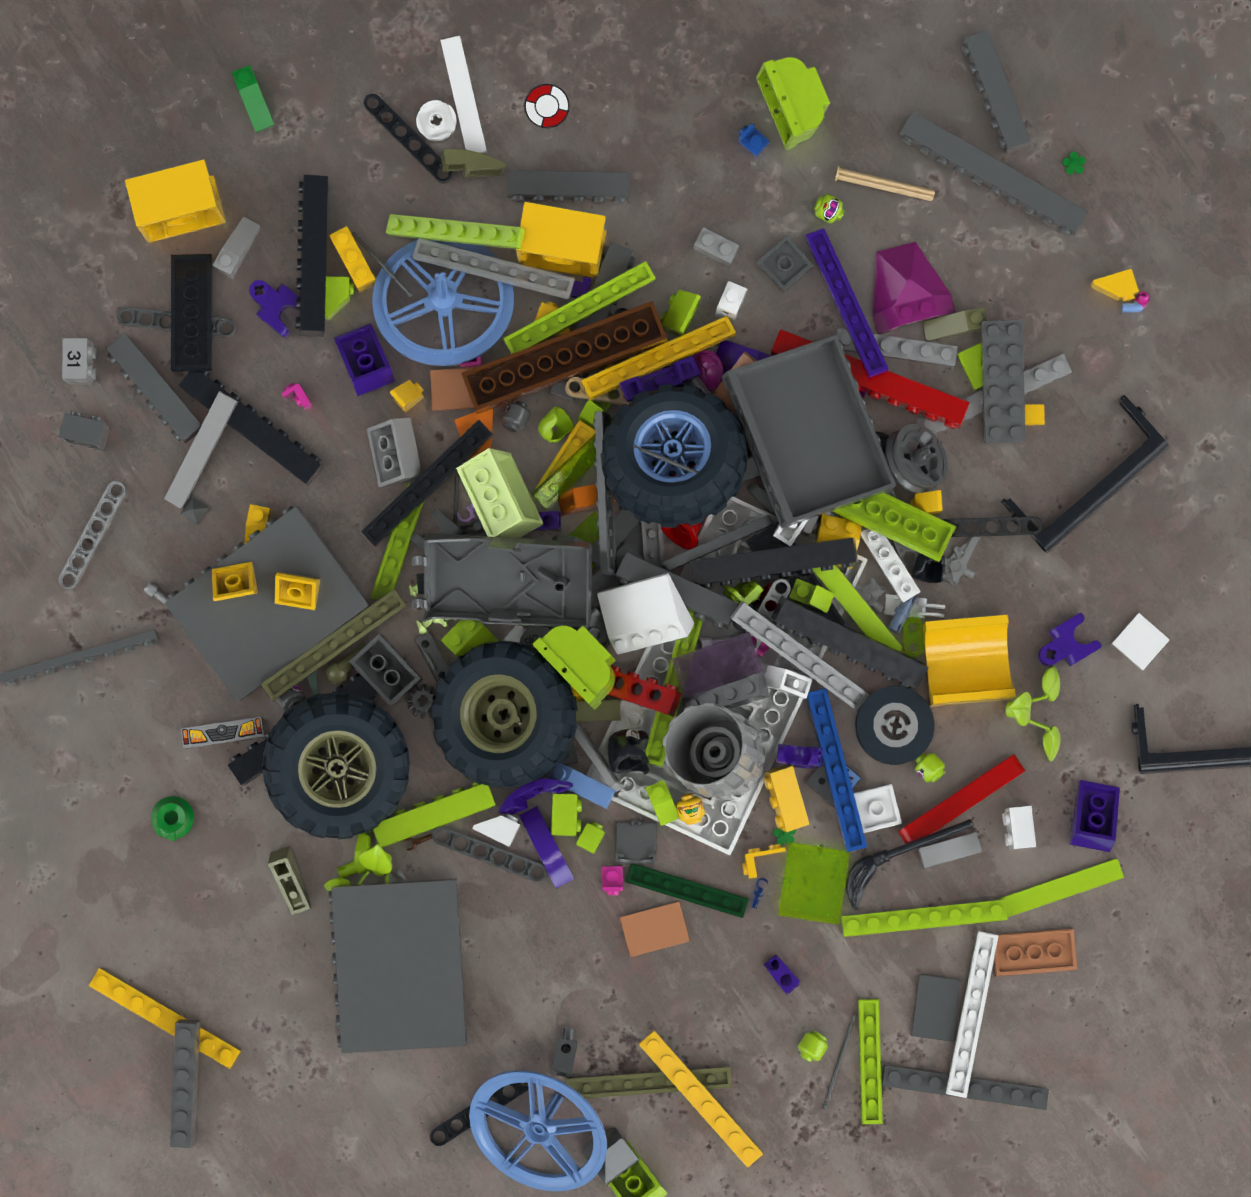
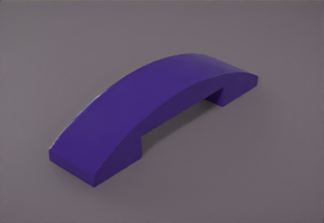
M693 356L674 362L673 366L640 378L636 376L622 381L619 385L627 402L633 401V396L644 390L650 392L659 389V385L673 384V387H677L698 377L701 373Z
M537 779L511 793L502 803L499 812L515 815L528 808L527 800L543 792L559 794L572 788L573 784L556 779Z
M536 806L520 814L519 817L554 886L558 888L573 880L574 877L538 807Z

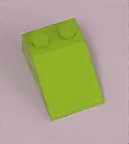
M627 1140V1144L639 1161L608 1184L617 1197L666 1196L668 1194Z

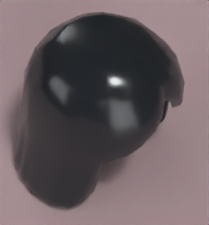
M919 553L911 576L916 580L927 583H941L943 581L945 557L942 555L940 562Z

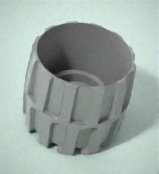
M705 702L704 705L686 707L684 712L678 717H674L669 723L670 728L663 739L666 753L664 760L667 767L676 775V779L689 790L708 798L710 796L721 800H728L732 793L736 792L738 795H743L749 791V782H756L760 778L763 771L759 769V763H764L765 749L760 745L762 742L761 736L755 727L737 711L716 703ZM721 749V754L714 758L716 751Z

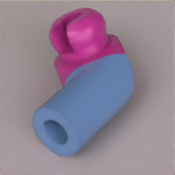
M1141 291L1133 302H1122V313L1141 312L1149 303V294Z

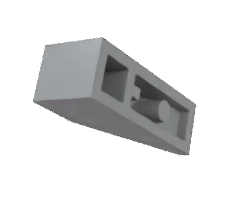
M243 216L212 265L214 269L234 279L262 226Z

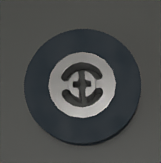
M900 686L885 687L871 694L859 708L855 722L857 739L863 750L876 761L889 765L908 763L924 753L932 741L935 727L934 716L926 700L917 692ZM898 711L907 718L908 725L905 724L901 717L898 718L897 725L900 728H897L894 732V735H898L904 731L906 736L903 739L891 740L882 733L881 726L885 727L888 734L892 733L893 727L890 726V723H893L896 716L885 720L884 715L886 713Z

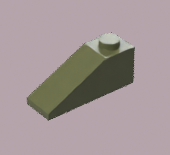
M982 307L923 321L926 342L981 332V321H987L985 308Z
M290 846L271 852L268 865L291 915L311 909L301 873Z

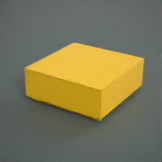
M1044 404L1025 405V426L1045 425Z

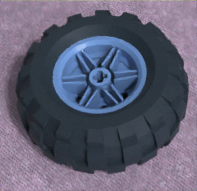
M673 384L659 385V389L650 392L644 390L633 396V401L630 404H623L613 415V422L606 428L602 439L603 447L600 454L602 470L607 487L611 490L614 499L624 510H629L633 513L635 518L647 524L652 522L659 523L661 527L676 528L678 524L686 523L692 526L704 522L703 519L710 514L717 515L727 507L728 500L732 496L737 495L743 484L744 472L747 470L746 439L741 423L735 413L725 406V402L714 394H705L701 391V388L684 385V388L673 387ZM633 444L687 467L690 462H694L695 466L692 469L698 471V473L688 472L643 453L638 448H634ZM657 461V465L655 467L652 466V462ZM669 473H671V474H677V475L674 476V477H671V476H669Z

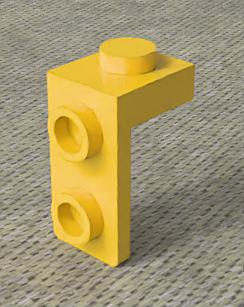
M780 844L768 846L769 850L760 851V848L749 849V854L744 855L746 863H742L744 875H748L749 879L757 877L754 857L785 852L786 848H781Z

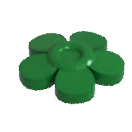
M1071 152L1069 155L1070 159H1063V165L1069 166L1066 168V173L1072 175L1076 171L1077 174H1081L1084 171L1081 165L1086 163V159L1083 156L1078 158L1077 152Z
M780 828L773 830V836L778 837L776 840L777 844L782 846L785 844V841L787 844L794 842V837L790 835H794L796 829L785 832Z

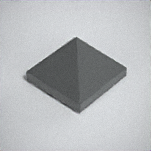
M192 497L181 514L198 525L209 508Z

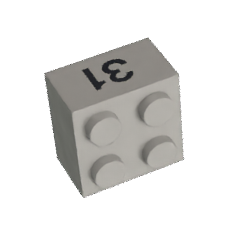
M63 338L62 379L68 385H93V379H96L97 371L96 367H93V359L97 358V349L87 338Z

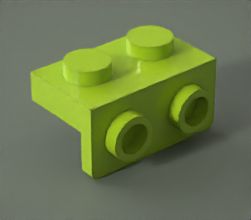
M754 581L739 582L734 588L729 585H722L725 590L723 594L728 599L737 602L738 605L742 601L747 605L755 602L763 591L760 585Z

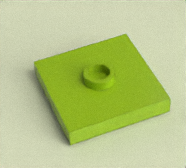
M979 343L957 354L974 391L983 387L982 346Z

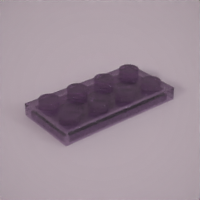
M749 632L671 659L685 698L763 671Z

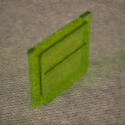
M789 842L778 916L839 925L850 852L846 853L843 850Z

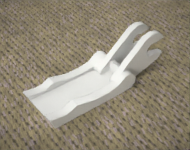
M886 594L884 614L894 616V610L896 607H899L901 600L898 595ZM917 598L910 611L911 615L909 618L925 619V616L943 618L944 614L928 613L926 608L944 609L945 605L927 604V598Z

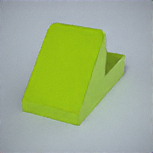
M609 392L611 398L617 399V396ZM588 400L577 419L594 429L593 420L595 419V412L603 411L607 413L613 404Z
M796 579L789 598L827 613L835 594L818 585L814 586Z

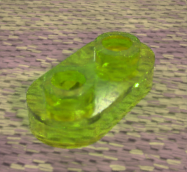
M909 617L902 626L903 650L906 655L917 658L924 651L923 624L919 618ZM914 624L916 630L910 631L908 626ZM911 644H915L917 646V650L915 652L910 650Z

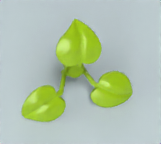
M1051 665L1044 673L1042 679L1043 696L1031 699L1029 692H1022L1013 701H1008L1006 705L1007 717L1015 718L1020 726H1026L1028 723L1045 729L1043 746L1050 762L1054 760L1059 751L1061 743L1060 732L1056 726L1049 728L1044 724L1031 720L1030 707L1032 702L1044 700L1047 697L1049 701H1054L1060 691V677L1054 665Z
M378 843L360 854L359 861L368 870L356 884H361L371 871L376 876H383L385 874V883H389V874L392 870V856L385 852ZM333 878L325 882L324 888L329 892L332 891L331 887L351 885V883L344 878Z

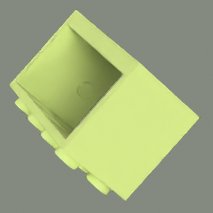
M488 448L456 468L488 537L521 538L544 524L511 453Z

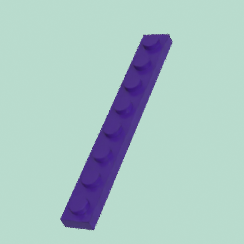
M823 228L805 235V239L868 377L871 378L887 372L888 366L825 229Z

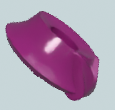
M702 350L694 354L693 358L701 373L698 376L699 379L711 392L719 386L724 370L721 360L714 352Z

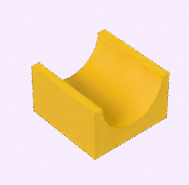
M205 159L125 180L136 227L148 243L226 223L214 175L209 176Z
M525 202L520 227L525 229L521 249H516L518 264L596 279L601 266L607 233L604 230L606 216Z
M1008 615L928 621L922 625L925 665L929 667L926 672L930 707L1011 700L1016 697L1008 660Z

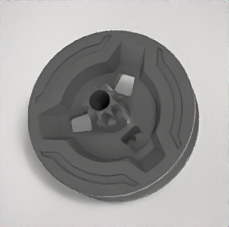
M908 424L888 437L885 445V458L892 476L902 487L914 493H924L943 482L948 469L947 457L941 442L934 433L922 425ZM921 466H923V468H924V470H925V474H924L923 471L921 470V468H920Z

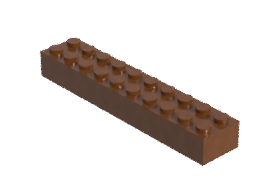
M651 301L462 372L461 374L476 414H480L562 383L570 378L578 377L660 346L667 342V337L654 303Z

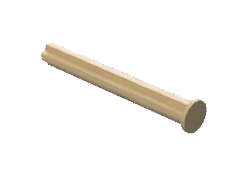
M839 165L835 176L836 182L838 179L932 201L935 195L933 189L842 169Z

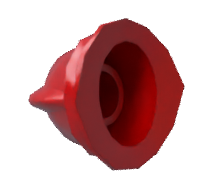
M703 522L692 526L686 523L678 524L676 528L662 527L661 529L676 545L690 550L698 545V532Z

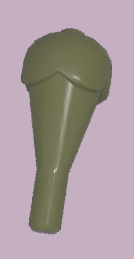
M361 642L350 654L337 662H332L325 672L328 682L335 685L343 684L348 679V674L353 667L349 661L367 644Z

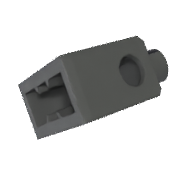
M563 1028L562 1038H557L552 1075L572 1078L578 1041H574L576 1030ZM567 1047L570 1050L569 1053H563L562 1049Z

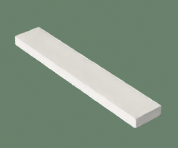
M456 36L440 40L465 148L470 151L487 153L461 38Z

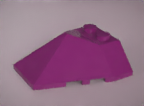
M916 242L876 252L873 319L878 334L894 331L900 326L956 313L950 292Z

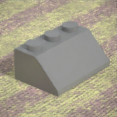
M411 418L390 419L367 428L379 488L410 482L422 474Z

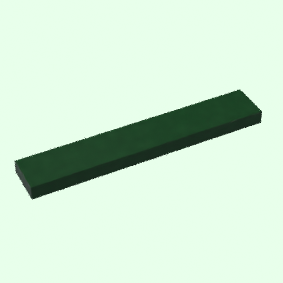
M638 864L630 865L625 881L632 885L740 918L744 917L749 898Z

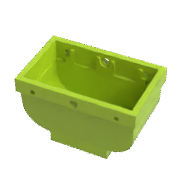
M786 57L777 61L772 59L764 62L756 79L786 150H789L814 135L824 118V113L830 105V101L815 66L807 69L802 61L793 57Z
M569 626L555 627L542 639L539 637L532 644L594 710L602 704L601 700L613 689L615 674L610 666L616 660L584 626L578 631Z

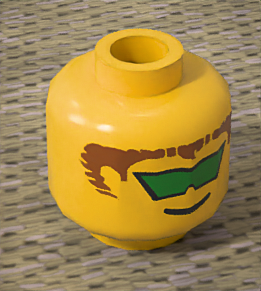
M687 793L682 795L681 799L676 803L680 821L685 822L686 825L702 821L701 818L705 815V810L701 797L693 796V793Z

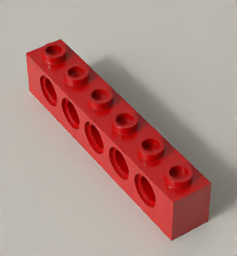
M610 666L615 674V684L607 695L674 717L682 695L676 691L677 687L666 683L663 687L657 685V680L647 677L645 681L639 679V674L630 671L624 674L620 672L621 668ZM622 678L624 681L623 686L617 688L616 683ZM638 685H642L641 693L636 695L635 688ZM660 691V699L654 701L653 696L655 692Z

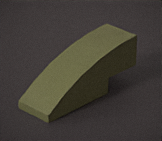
M443 149L441 155L443 172L463 171L464 178L504 175L506 170V163L475 151Z

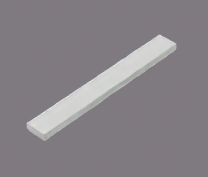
M981 931L977 932L947 1083L946 1094L967 1098L999 935Z

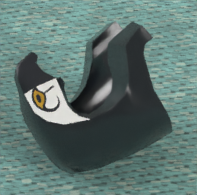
M624 729L610 736L608 741V758L613 773L622 774L633 771H641L644 775L649 773L647 765L649 760L644 750L634 747V745L640 744L644 739H649L645 731ZM631 757H641L642 760H634Z

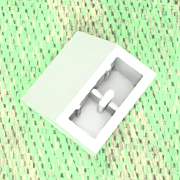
M1032 806L1005 809V813H1002L1003 825H1007L1008 832L1004 834L1005 845L1009 846L1010 850L1036 847Z

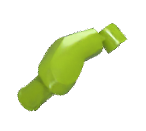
M373 830L358 834L353 861L337 867L340 878H347L356 873L364 874L367 871L360 863L359 856L363 851L371 848V837L368 834Z

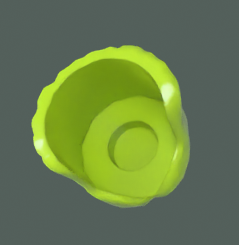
M554 406L538 424V432L541 437L551 443L559 442L574 429L572 418L559 406ZM554 425L558 427L557 435L554 429L552 428Z

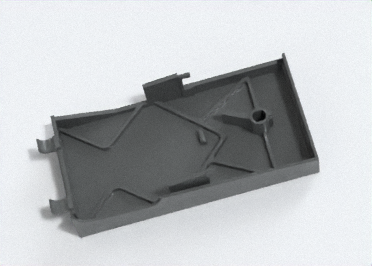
M429 533L424 540V555L412 556V566H424V598L412 600V609L424 608L423 622L430 619L478 620L482 624L589 627L591 622L592 542Z

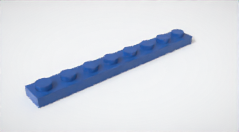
M827 689L808 692L807 702L818 745L823 749V764L846 853L867 848Z

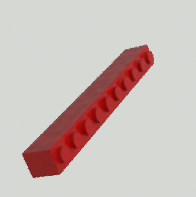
M780 329L771 350V356L813 343V341ZM844 354L845 358L850 362L852 376L858 382L859 393L860 391L866 392L870 398L875 400L884 399L887 401V404L893 407L902 406L911 414L917 415V413L925 415V418L929 421L936 422L938 420L943 422L947 428L960 429L970 402L890 371L869 378L861 360Z

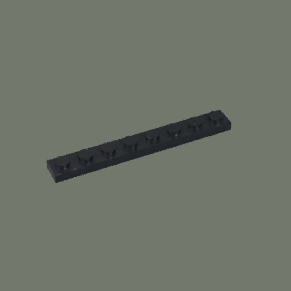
M478 420L361 532L377 547L457 471V467L464 464L494 434L481 420Z

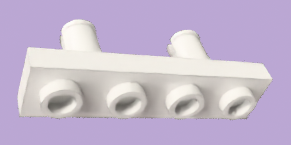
M868 528L862 531L860 535L902 603L920 593L919 588L888 539Z

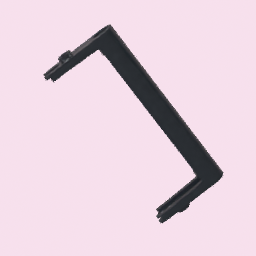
M1125 395L1120 398L1121 403L1119 405L1143 432L1147 440L1049 527L1035 535H1030L1044 552H1050L1169 448L1166 440L1144 417L1146 416L1145 412L1139 406L1136 407ZM1004 498L1001 501L1002 505L1012 515L1011 517L1026 516L1011 498L1008 500ZM1030 520L1027 524L1030 531L1038 530L1037 526Z
M1139 704L1134 705L1135 722L1132 723V734L1136 735L1140 774L1251 767V747L1149 753L1144 707H1139Z

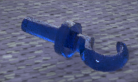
M760 878L756 882L758 891H754V895H756L752 904L754 909H757L760 897H764L762 893L763 888L759 886V882L765 881L768 884L765 878Z

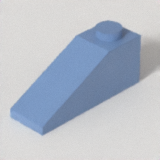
M562 763L555 765L549 779L571 782L573 787L567 790L606 809L616 791Z

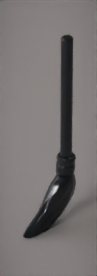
M968 819L889 851L884 849L881 852L874 853L873 856L869 855L860 858L851 868L846 881V891L852 908L854 910L857 909L862 893L875 874L877 867L890 862V859L971 828L974 825L973 821Z

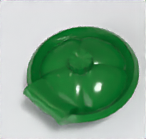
M165 797L157 802L152 810L151 823L157 836L175 842L176 839L185 836L193 826L194 813L192 807L186 800L180 797Z

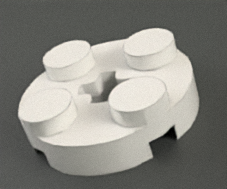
M432 100L420 108L416 124L421 135L428 141H443L455 132L457 118L450 105L439 100ZM434 116H437L438 119L442 118L440 125L431 124Z

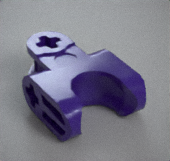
M262 280L254 281L249 287V293L252 299L261 306L256 315L283 338H287L289 330L281 322L280 316L287 308L296 309V297L299 296L282 283L275 291ZM263 288L264 294L257 295L256 289L261 290Z
M1083 613L1075 615L1049 631L1053 641L1039 650L1038 659L1041 664L1051 666L1064 658L1070 667L1102 647L1100 641L1097 640L1089 644H1080L1075 640L1074 630L1085 620ZM1047 651L1053 652L1052 659L1045 657Z
M778 744L777 763L807 769L822 766V748Z

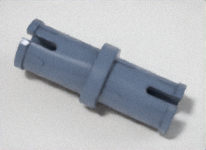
M913 596L904 603L901 601L899 607L895 608L894 617L887 627L890 631L897 634L900 633L904 622L911 615L910 611L917 600L916 596Z

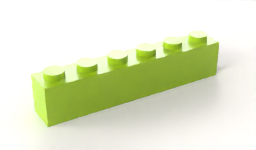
M475 782L471 784L472 788L464 790L461 787L453 790V795L445 797L443 794L432 798L434 801L432 803L426 804L424 801L413 805V810L406 811L405 808L394 812V817L389 819L386 817L378 827L373 829L377 842L384 848L495 807L496 803L490 786Z

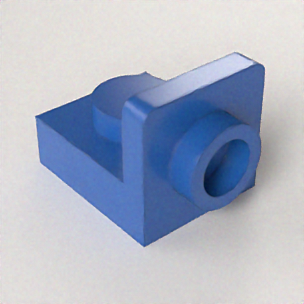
M753 123L749 127L745 125L738 133L740 135L738 142L755 157L770 143L766 137L755 129Z

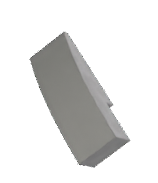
M977 832L918 849L923 869L982 852Z

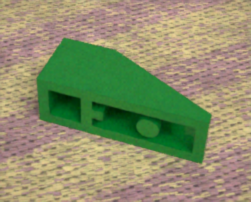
M248 65L231 72L255 132L257 133L274 126L251 66Z

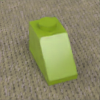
M326 276V320L334 317L351 301V295H354L355 286L354 283H351L350 277Z
M664 780L645 787L661 826L679 819L678 812Z

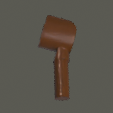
M432 834L417 839L408 838L403 843L409 840L412 841V848L406 849L409 851L414 850L418 844L433 837Z

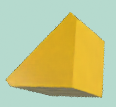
M247 562L212 569L213 600L219 601L258 593L253 563Z
M284 572L276 573L275 604L315 610L320 579Z

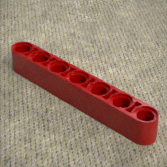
M1013 754L897 832L905 844L930 835L1026 770L1016 755Z

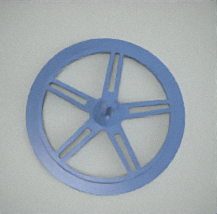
M417 240L395 252L385 265L393 274L402 265L428 293V297L389 314L386 300L392 277L383 268L380 270L373 289V313L380 332L395 350L423 364L450 366L465 363L481 356L500 340L507 330L513 314V285L497 281L500 301L459 294L456 290L466 273L461 272L456 282L452 281L457 270H452L447 278L444 272L436 273L435 279L432 278L411 258ZM428 240L498 258L483 245ZM405 261H408L411 265H413L430 282V284L426 285L423 282V280L405 263ZM463 300H464V301H469V302H474V303H479V304H484V305H489V306H494V307H499V308L496 309V308H490V307H483V306H477V305L464 304V303H463ZM422 305L425 306V308H423V309H421V310H418V311H416V312H413V313H411V314H408V315H406V316H403V317H401V318H398V319L392 321V319H394V318H396V317H398V316H400V315H403V314H405V313H407V312H409V311H411V310H414V309H416V308H418V307H420V306H422ZM458 308L496 314L490 327L479 338L469 344L455 348L452 319L453 309ZM431 311L438 312L443 350L420 346L407 339L395 326ZM443 317H448L451 349H447Z
M508 1071L495 1075L484 1082L472 1099L469 1119L477 1145L496 1168L515 1181L540 1190L567 1191L587 1184L602 1168L607 1154V1138L603 1124L588 1101L562 1081L533 1071ZM528 1083L530 1116L493 1102L489 1098L498 1089L506 1085ZM534 1083L536 1084L539 1111L536 1110ZM542 1085L567 1097L580 1109L585 1117L551 1120L560 1106L563 1096L554 1093L545 1107ZM486 1114L524 1131V1136L508 1155L494 1141L487 1125ZM592 1131L593 1151L586 1164L579 1168L555 1135ZM525 1140L529 1141L530 1144L512 1160V1155ZM537 1143L546 1149L566 1174H544L530 1170L517 1162Z

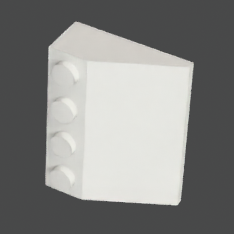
M669 573L598 591L597 593L607 635L617 655L687 637L695 624Z

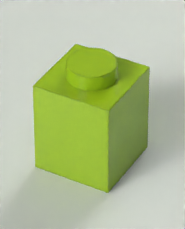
M594 821L592 824L587 823L576 845L594 854L606 833L602 831L603 826Z

